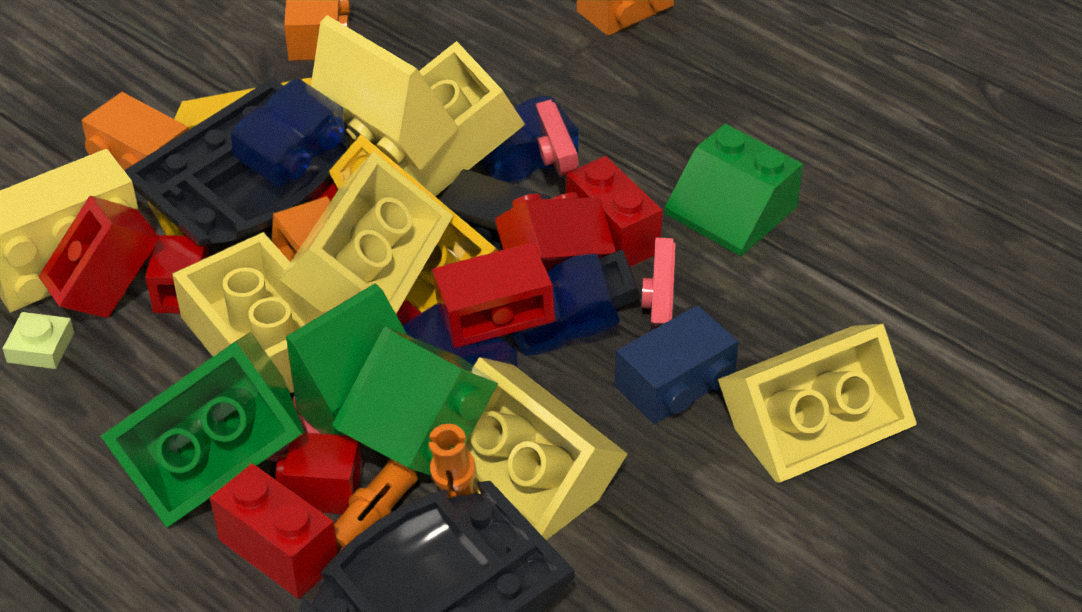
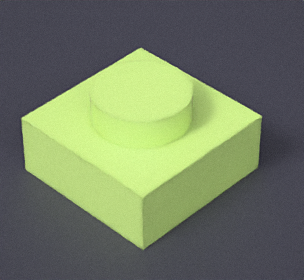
M22 312L2 348L7 363L56 369L74 334L71 318Z

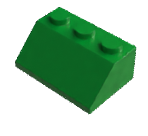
M249 332L100 437L167 528L208 500L251 463L257 466L303 434L304 430L282 374L252 332Z

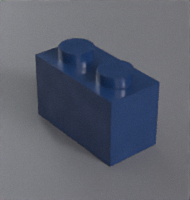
M697 305L616 350L614 387L653 424H656L671 414L683 412L693 401L710 391L721 389L718 379L736 372L739 341Z

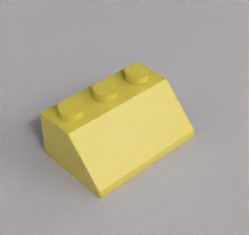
M328 15L320 22L311 87L323 101L319 106L320 110L338 126L346 122L348 128L357 138L362 134L370 142L373 140L377 142V147L396 164L404 160L418 170H421L459 129L458 125L417 68Z
M372 152L342 184L279 280L323 313L376 283L383 290L394 312L397 313L453 215L375 152Z
M884 324L851 326L718 379L736 432L775 482L781 483L917 425Z
M479 357L474 367L498 382V385L466 442L467 451L472 454L476 465V475L473 484L476 492L481 494L477 482L491 481L547 540L601 498L626 458L627 453L516 366Z

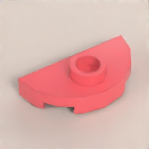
M547 100L537 103L535 105L543 132V137L537 138L543 163L545 166L553 164L558 176H565L567 172L576 169L579 165L577 151L555 102Z
M656 238L653 278H643L641 308L651 309L650 330H654L672 319L676 246L672 238Z

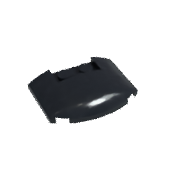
M271 78L124 171L132 180L134 190L198 246L229 243L246 239L272 228L273 213L308 203L315 198L332 179L329 170L349 149L350 139L275 78Z
M491 481L477 482L481 494L449 498L447 489L417 499L372 524L350 541L321 571L322 578L325 581L320 586L312 604L310 605L304 598L298 610L299 612H544L573 580L575 572Z

